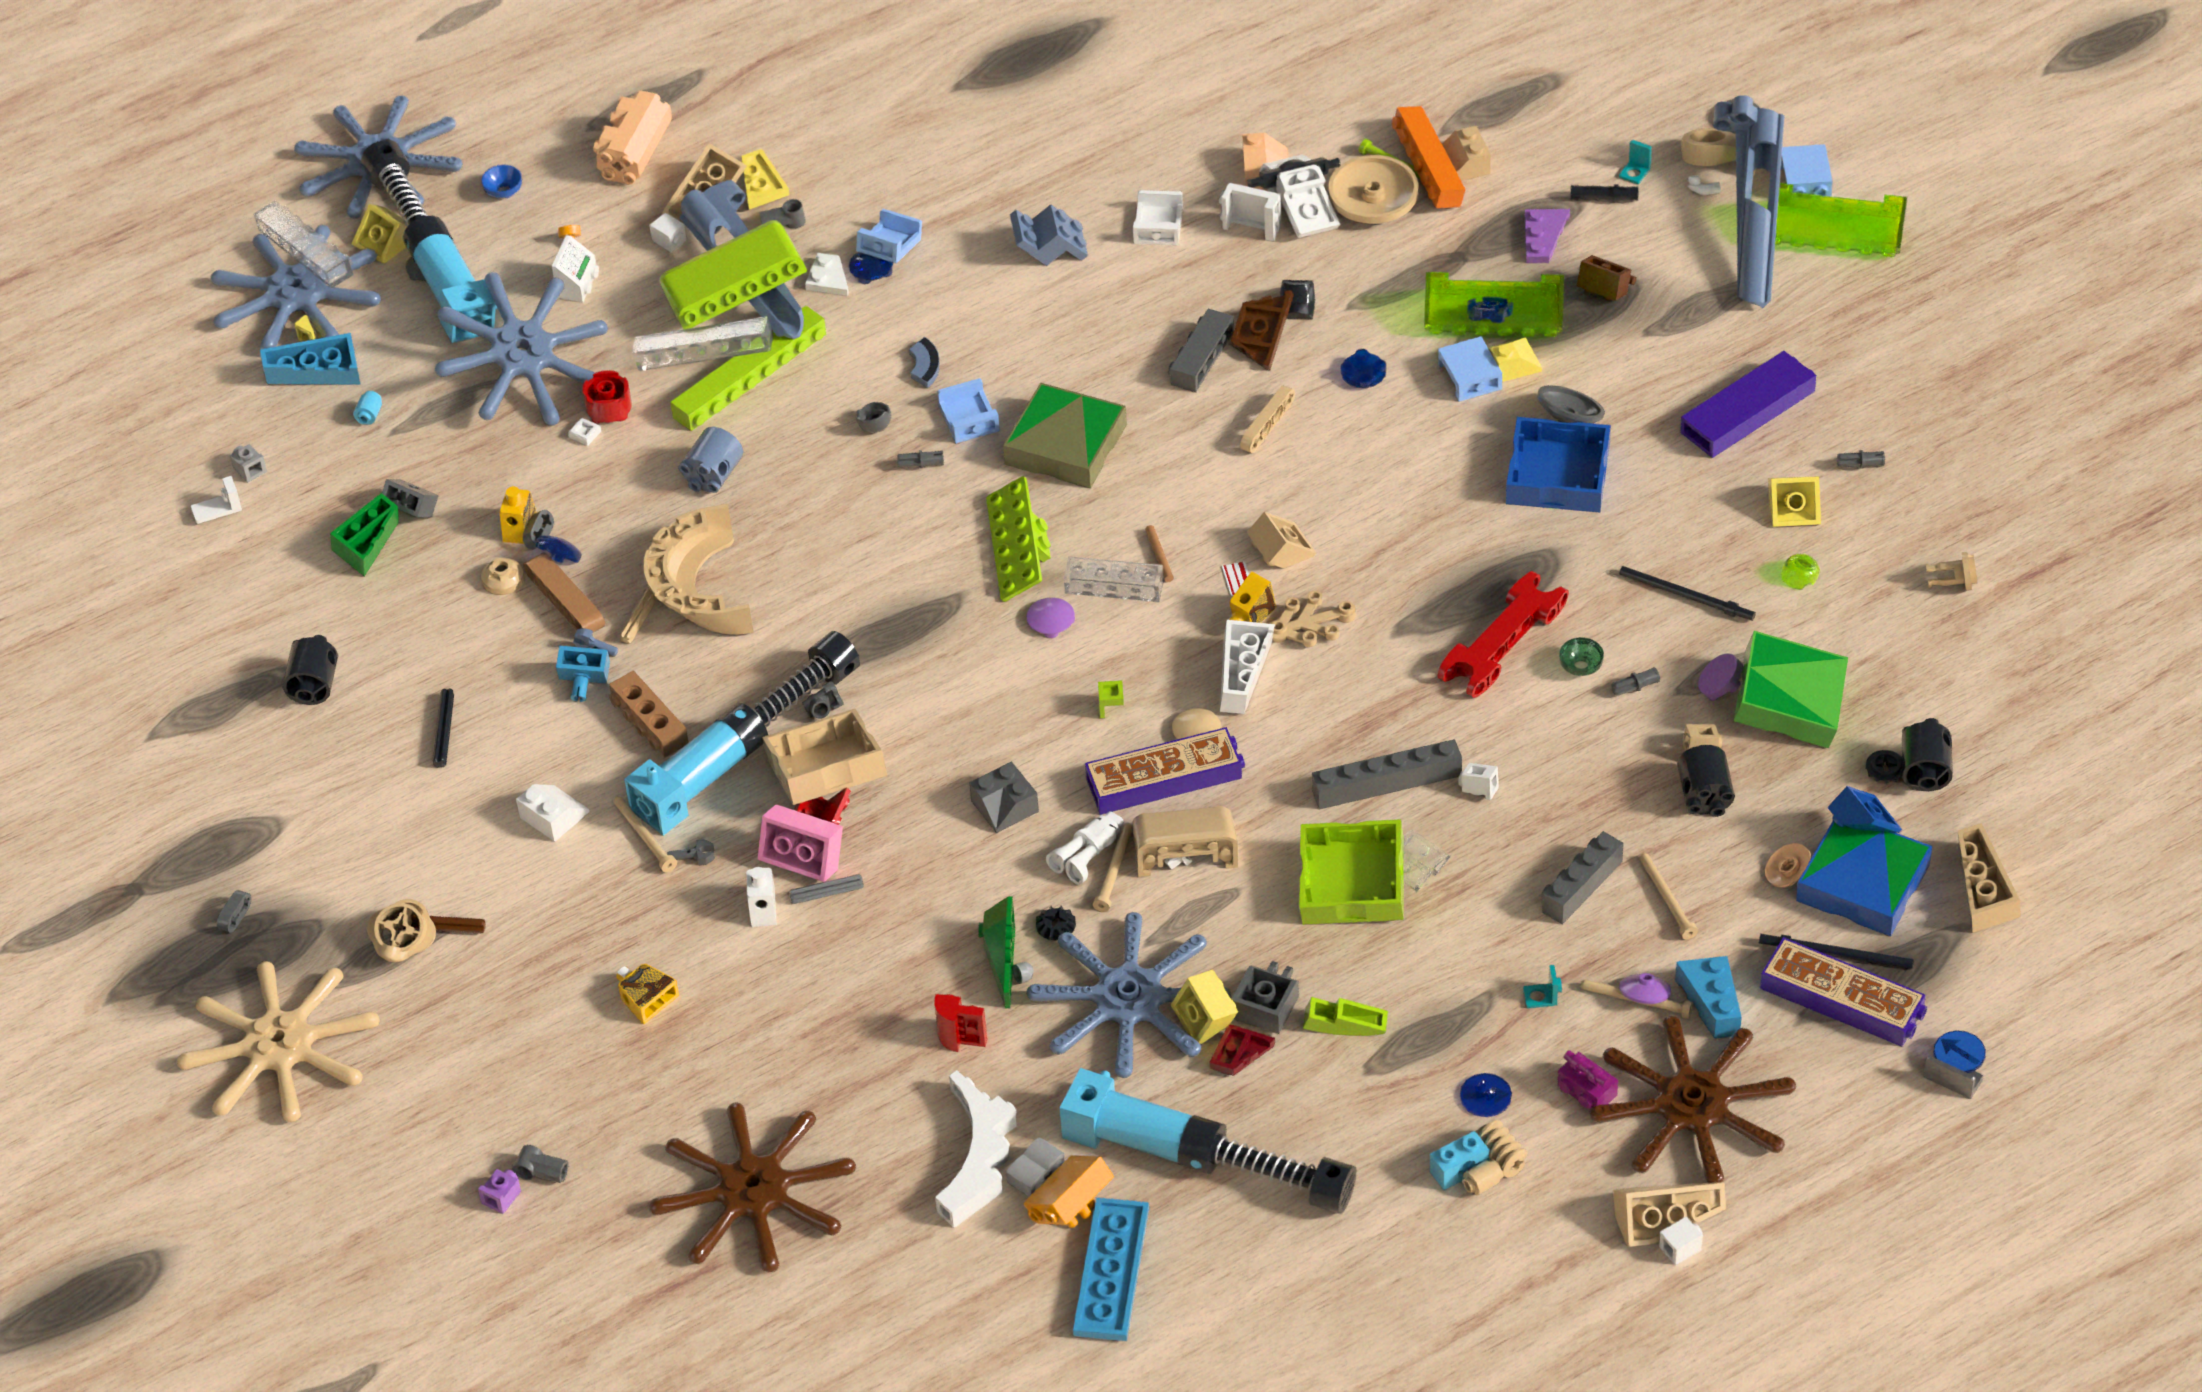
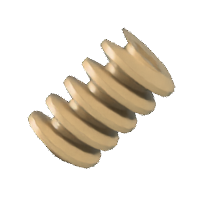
M1495 1120L1483 1125L1476 1131L1477 1135L1489 1148L1490 1160L1493 1159L1500 1165L1505 1177H1513L1522 1171L1525 1166L1524 1160L1528 1153L1526 1149H1521L1520 1142L1515 1141L1514 1135L1509 1134L1508 1128L1503 1127L1502 1121Z

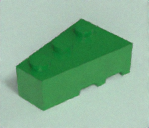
M380 493L330 533L331 550L365 577L399 523L398 506Z

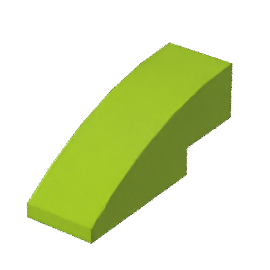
M1311 997L1305 1007L1303 1029L1347 1036L1382 1035L1386 1032L1388 1011L1342 998L1333 1003Z

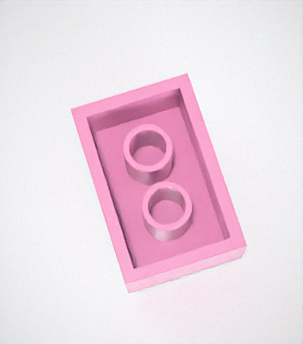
M774 805L762 816L757 860L825 882L838 870L843 826Z

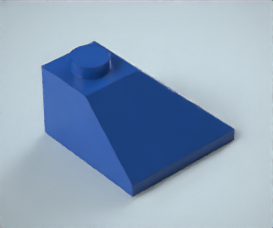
M1846 786L1827 807L1833 814L1832 819L1841 827L1847 826L1859 830L1899 833L1902 830L1875 795Z

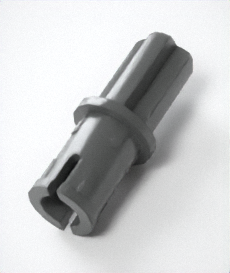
M919 450V453L898 454L897 465L898 467L920 466V468L930 465H944L943 450L922 452V450Z
M1859 450L1858 453L1837 454V465L1839 467L1859 466L1860 469H1863L1864 466H1884V451L1863 452V450Z
M1655 667L1638 674L1633 672L1630 677L1613 682L1611 684L1612 691L1616 696L1634 690L1641 691L1642 687L1660 682V675Z

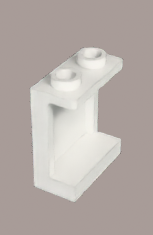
M1229 183L1226 190L1221 192L1219 204H1222L1220 220L1223 222V229L1228 230L1231 223L1264 229L1265 240L1274 242L1281 228L1280 194Z
M1138 191L1136 221L1133 224L1134 244L1179 245L1183 214L1182 192Z

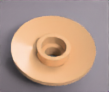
M1798 843L1785 845L1775 851L1769 858L1765 868V876L1769 883L1780 888L1797 883L1811 860L1810 851L1804 845Z

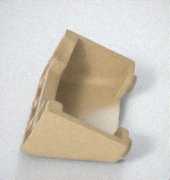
M1216 806L1141 813L1133 819L1132 830L1138 877L1151 876L1152 867L1157 864L1158 867H1163V859L1209 854H1212L1213 862H1218V859L1224 861L1226 869L1238 868L1237 835L1231 811L1226 807Z

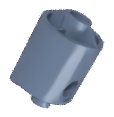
M707 427L678 468L688 481V486L691 490L695 492L704 490L710 493H717L743 457V448L737 438L730 432L718 427Z

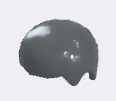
M871 402L862 409L857 410L856 420L859 426L866 432H881L888 427L891 421V410L887 404Z

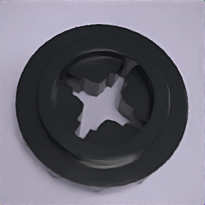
M1879 750L1872 753L1866 760L1865 769L1868 771V776L1874 777L1876 782L1879 780L1885 781L1886 784L1891 780L1897 782L1899 777H1902V756L1890 750ZM1884 762H1886V765L1888 766L1889 771H1884V769H1883Z
M1062 905L1059 908L1050 906L1048 910H1041L1040 915L1036 917L1037 932L1049 940H1058V937L1065 932L1072 934L1076 928L1075 916H1073L1070 909L1065 910ZM1059 918L1060 922H1057L1054 928H1052V921Z

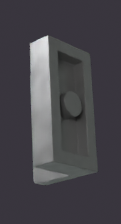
M1936 1054L1934 1057L1928 1056L1925 1061L1924 1078L1969 1099L1973 1097L1983 1081V1074L1972 1069L1962 1071L1938 1060Z

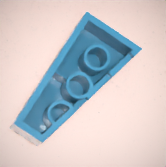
M351 333L260 349L267 384L361 385Z

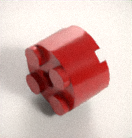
M604 370L593 374V378L589 381L586 380L583 384L586 411L591 417L592 422L610 423L615 421L621 422L627 419L632 407L629 383L625 376L623 378L616 371Z

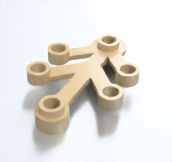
M1311 591L1308 594V603L1298 620L1289 622L1293 614L1297 613L1300 609V601L1295 597H1290L1285 601V610L1280 619L1269 623L1275 624L1272 641L1281 643L1288 638L1303 643L1306 647H1313L1317 643L1316 634L1325 636L1328 640H1336L1339 638V627L1335 624H1329L1325 627L1319 625V623L1336 618L1343 623L1352 622L1356 618V607L1350 601H1342L1335 609L1312 615L1315 609L1322 604V594L1319 591ZM1303 629V630H1306V632H1304V633L1302 634V633L1297 632V631H1295V630Z

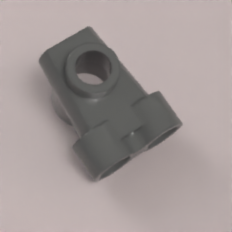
M832 680L822 685L823 689L809 695L802 702L810 718H825L831 708L835 710L844 705Z

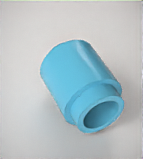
M367 391L361 395L353 412L354 418L360 424L370 425L375 422L382 407L381 396L374 391Z

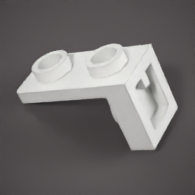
M232 476L222 478L225 487L221 489L222 496L191 505V510L197 524L242 511Z

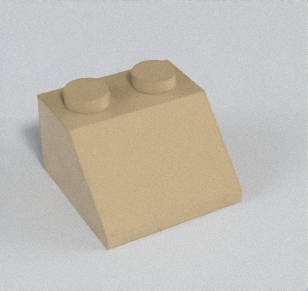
M1477 126L1455 130L1442 143L1461 181L1490 174L1491 154Z
M1263 512L1247 531V534L1252 539V545L1262 553L1263 561L1271 567L1275 565L1284 569L1312 558L1317 554L1295 522L1267 512Z

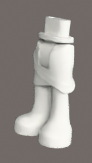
M1111 811L1105 816L1100 815L1083 829L1078 830L1074 834L1072 841L1047 854L1046 862L1048 866L1058 874L1066 869L1068 878L1073 883L1081 885L1088 877L1087 863L1105 847L1113 843L1124 820ZM1086 846V848L1079 852L1076 856H1073L1081 847Z

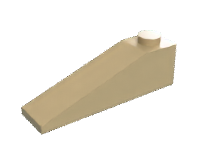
M708 143L662 211V215L666 213L683 223L680 219V216L683 214L681 203L688 192L697 189L703 193L709 187L727 180H733L736 183L747 165Z

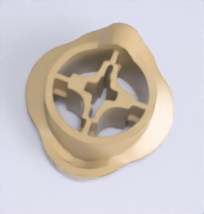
M403 899L374 913L368 921L367 933L377 954L381 958L389 962H401L429 948L435 940L436 928L422 903L413 899ZM399 914L397 919L389 921L392 917ZM412 915L419 918L420 931H416L414 927H411ZM404 927L406 928L405 931H400L399 934L397 933L398 930H403ZM383 930H387L392 934L391 946L385 944ZM414 940L410 945L404 947L407 941Z

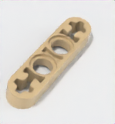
M1284 385L1278 389L1244 433L1240 443L1242 450L1254 453L1291 406L1295 397L1294 389Z

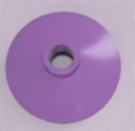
M1649 973L1627 976L1622 979L1619 986L1622 995L1634 1002L1643 1004L1661 1003L1671 995L1670 985L1665 980Z

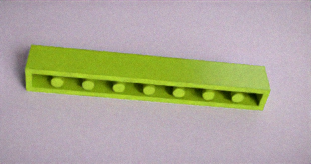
M804 306L801 308L804 324L800 337L796 339L785 336L780 337L773 330H770L672 400L670 403L673 418L690 431H693L748 390L754 388L766 377L772 375L773 372L787 364L798 354L804 352L812 344L821 340L826 335L825 318L808 306Z

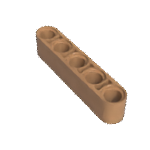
M546 552L523 564L530 580L576 631L577 629L587 628L594 633L605 627V620L600 611Z

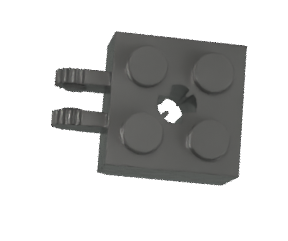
M1272 961L1267 970L1250 965L1231 999L1234 1001L1238 1011L1234 1020L1280 1034L1299 998V981L1291 978L1293 967L1287 966L1282 975L1277 974L1278 962Z

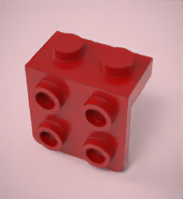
M846 787L829 800L821 796L796 804L794 810L839 825L842 819L840 817L841 812L850 802L848 797L851 790Z

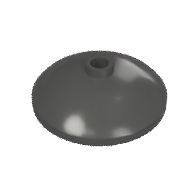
M1555 385L1542 386L1538 390L1537 398L1540 404L1558 422L1596 423L1604 417V408L1596 400L1581 392Z

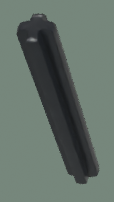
M444 688L440 692L432 760L433 765L437 768L445 767L447 764L454 693L451 688Z

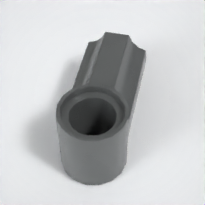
M798 199L787 200L783 207L759 212L762 224L775 220L780 222L782 226L787 225L789 228L798 229L806 222L802 203Z
M524 1145L512 1167V1171L518 1177L526 1180H531L535 1176L561 1183L564 1182L567 1176L569 1163L568 1160L545 1155L539 1148L533 1145Z

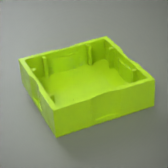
M1401 819L1364 821L1353 824L1337 822L1301 824L1300 856L1302 873L1300 876L1299 908L1303 925L1404 920V835Z

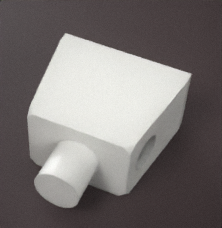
M755 867L747 870V897L751 926L777 925L772 869ZM758 900H765L767 905L762 908L758 907Z

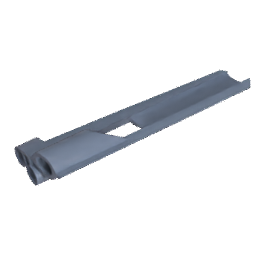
M1740 95L1734 97L1733 103L1723 101L1715 104L1713 127L1718 131L1736 132L1737 297L1750 304L1764 308L1771 301L1785 115L1766 108H1756L1753 106V99L1751 97ZM1758 168H1763L1770 172L1768 210L1751 200L1753 171Z
M727 180L711 186L703 193L697 189L692 190L683 198L681 203L683 214L680 216V219L706 251L717 247L714 235L720 231L722 226L734 238L749 231L736 213L737 209L743 204L746 194L733 180ZM785 283L748 300L777 336H785L792 339L800 337L803 330L804 316L801 307Z

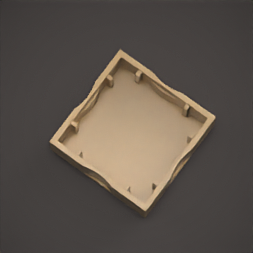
M856 709L762 737L768 763L793 805L843 790L846 787L850 788L887 776L882 750L874 737L867 732L865 723Z

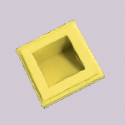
M304 315L295 323L297 337L301 342L315 339L309 319Z

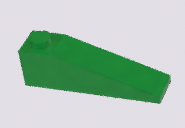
M1007 896L986 910L983 922H979L978 936L983 938L984 949L1005 1009H1011L1012 967L1016 931L1013 896Z

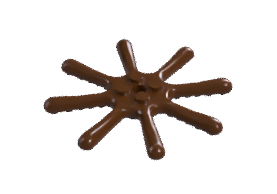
M1668 1016L1663 1020L1664 1031L1677 1066V1072L1672 1076H1663L1616 1048L1610 1047L1604 1051L1603 1059L1607 1064L1655 1087L1659 1094L1654 1099L1651 1098L1649 1100L1593 1106L1590 1110L1591 1119L1597 1123H1604L1652 1113L1660 1114L1666 1118V1123L1633 1159L1632 1167L1636 1172L1646 1173L1674 1134L1680 1130H1689L1696 1135L1707 1183L1724 1181V1174L1709 1133L1710 1127L1714 1125H1725L1769 1152L1779 1153L1783 1150L1785 1146L1783 1138L1733 1114L1728 1110V1105L1739 1100L1792 1094L1796 1089L1795 1081L1790 1077H1783L1732 1087L1724 1086L1720 1082V1077L1751 1043L1753 1033L1749 1029H1738L1712 1066L1706 1071H1697L1691 1067L1681 1022L1676 1016Z
M734 1102L728 1106L727 1115L739 1154L738 1158L731 1163H722L678 1138L668 1140L665 1146L668 1154L716 1175L719 1181L711 1188L656 1197L651 1200L649 1210L654 1215H663L706 1203L721 1202L725 1206L723 1213L690 1249L688 1258L694 1264H701L706 1260L736 1218L741 1216L750 1217L754 1222L761 1268L763 1271L770 1273L779 1268V1260L767 1221L768 1213L774 1209H783L828 1235L838 1234L841 1230V1222L837 1218L789 1197L787 1190L790 1186L799 1183L853 1174L856 1170V1164L851 1158H840L796 1170L781 1168L782 1160L816 1122L815 1114L809 1110L802 1111L796 1117L772 1152L764 1156L753 1154L745 1108L741 1103Z

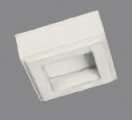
M581 418L571 428L568 435L570 439L588 446L601 432V428L599 425Z

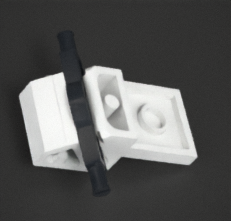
M1301 154L1264 163L1259 170V177L1247 179L1248 187L1261 186L1264 189H1268L1269 192L1280 194L1281 207L1285 208L1298 238L1337 229L1340 225L1323 186L1326 182L1323 175L1329 173L1328 169L1341 166L1339 158L1327 160L1320 157L1311 160Z

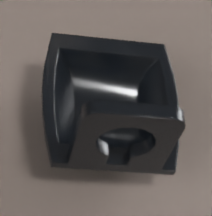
M1282 280L1280 296L1285 295V291H1292L1293 299L1286 319H1313L1315 309L1313 280Z

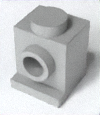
M250 444L245 447L238 446L230 454L233 468L247 483L267 472L263 455L259 454ZM253 465L256 466L255 468L249 470V467Z

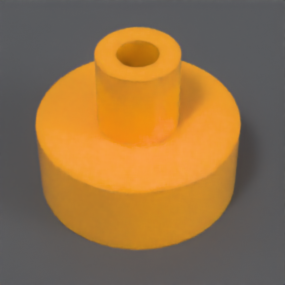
M566 225L559 227V238L565 239V236L568 235L575 239V237L581 236L580 226Z

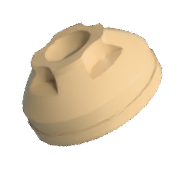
M497 558L484 567L481 575L482 585L485 590L495 595L511 594L517 591L525 580L521 564L509 558ZM499 565H505L508 567L503 572H498L495 570V568Z

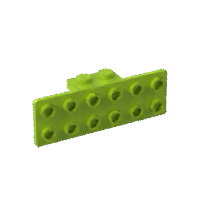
M1024 476L1019 477L986 497L1000 598L1003 602L1040 583L1042 575L1039 559L1045 562L1051 558L1049 550L1051 545L1047 537L1048 526L1043 518H1038L1032 512L1027 478Z

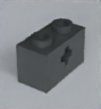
M386 479L382 494L394 502L399 510L415 517H432L439 497L437 494L401 479Z

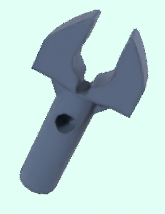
M587 628L577 629L574 635L573 643L577 647L608 650V654L611 656H616L618 653L617 647L595 639L592 630Z

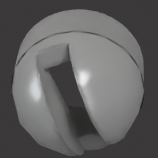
M1020 962L1012 967L1013 976L1017 983L1022 984L1032 979L1034 970L1029 963Z

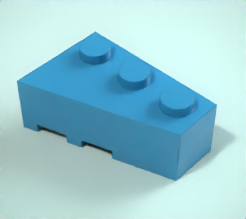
M1721 956L1676 961L1675 981L1678 986L1681 985L1684 989L1687 999L1693 1002L1699 1012V1017L1713 1038L1733 1037L1736 1031L1741 1028L1742 1017L1728 957Z

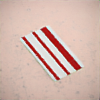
M1245 562L1222 566L1231 596L1236 593L1249 575Z

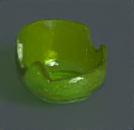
M1801 553L1795 554L1785 561L1781 577L1783 582L1789 587L1802 590L1809 583L1815 584L1820 574V568L1812 556Z

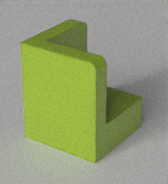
M1122 680L1098 682L1100 718H1105L1104 706L1124 705Z

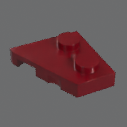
M1230 1024L1227 1026L1209 1062L1210 1069L1234 1076L1273 1048L1275 1038Z

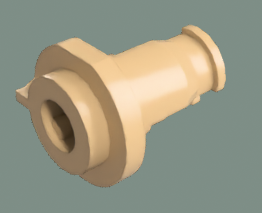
M1961 552L1962 560L1940 562L1930 566L1926 564L1927 572L1954 569L1955 572L1953 577L1929 579L1928 587L1965 584L1966 591L1972 590V584L1977 583L1974 555H1968V552Z

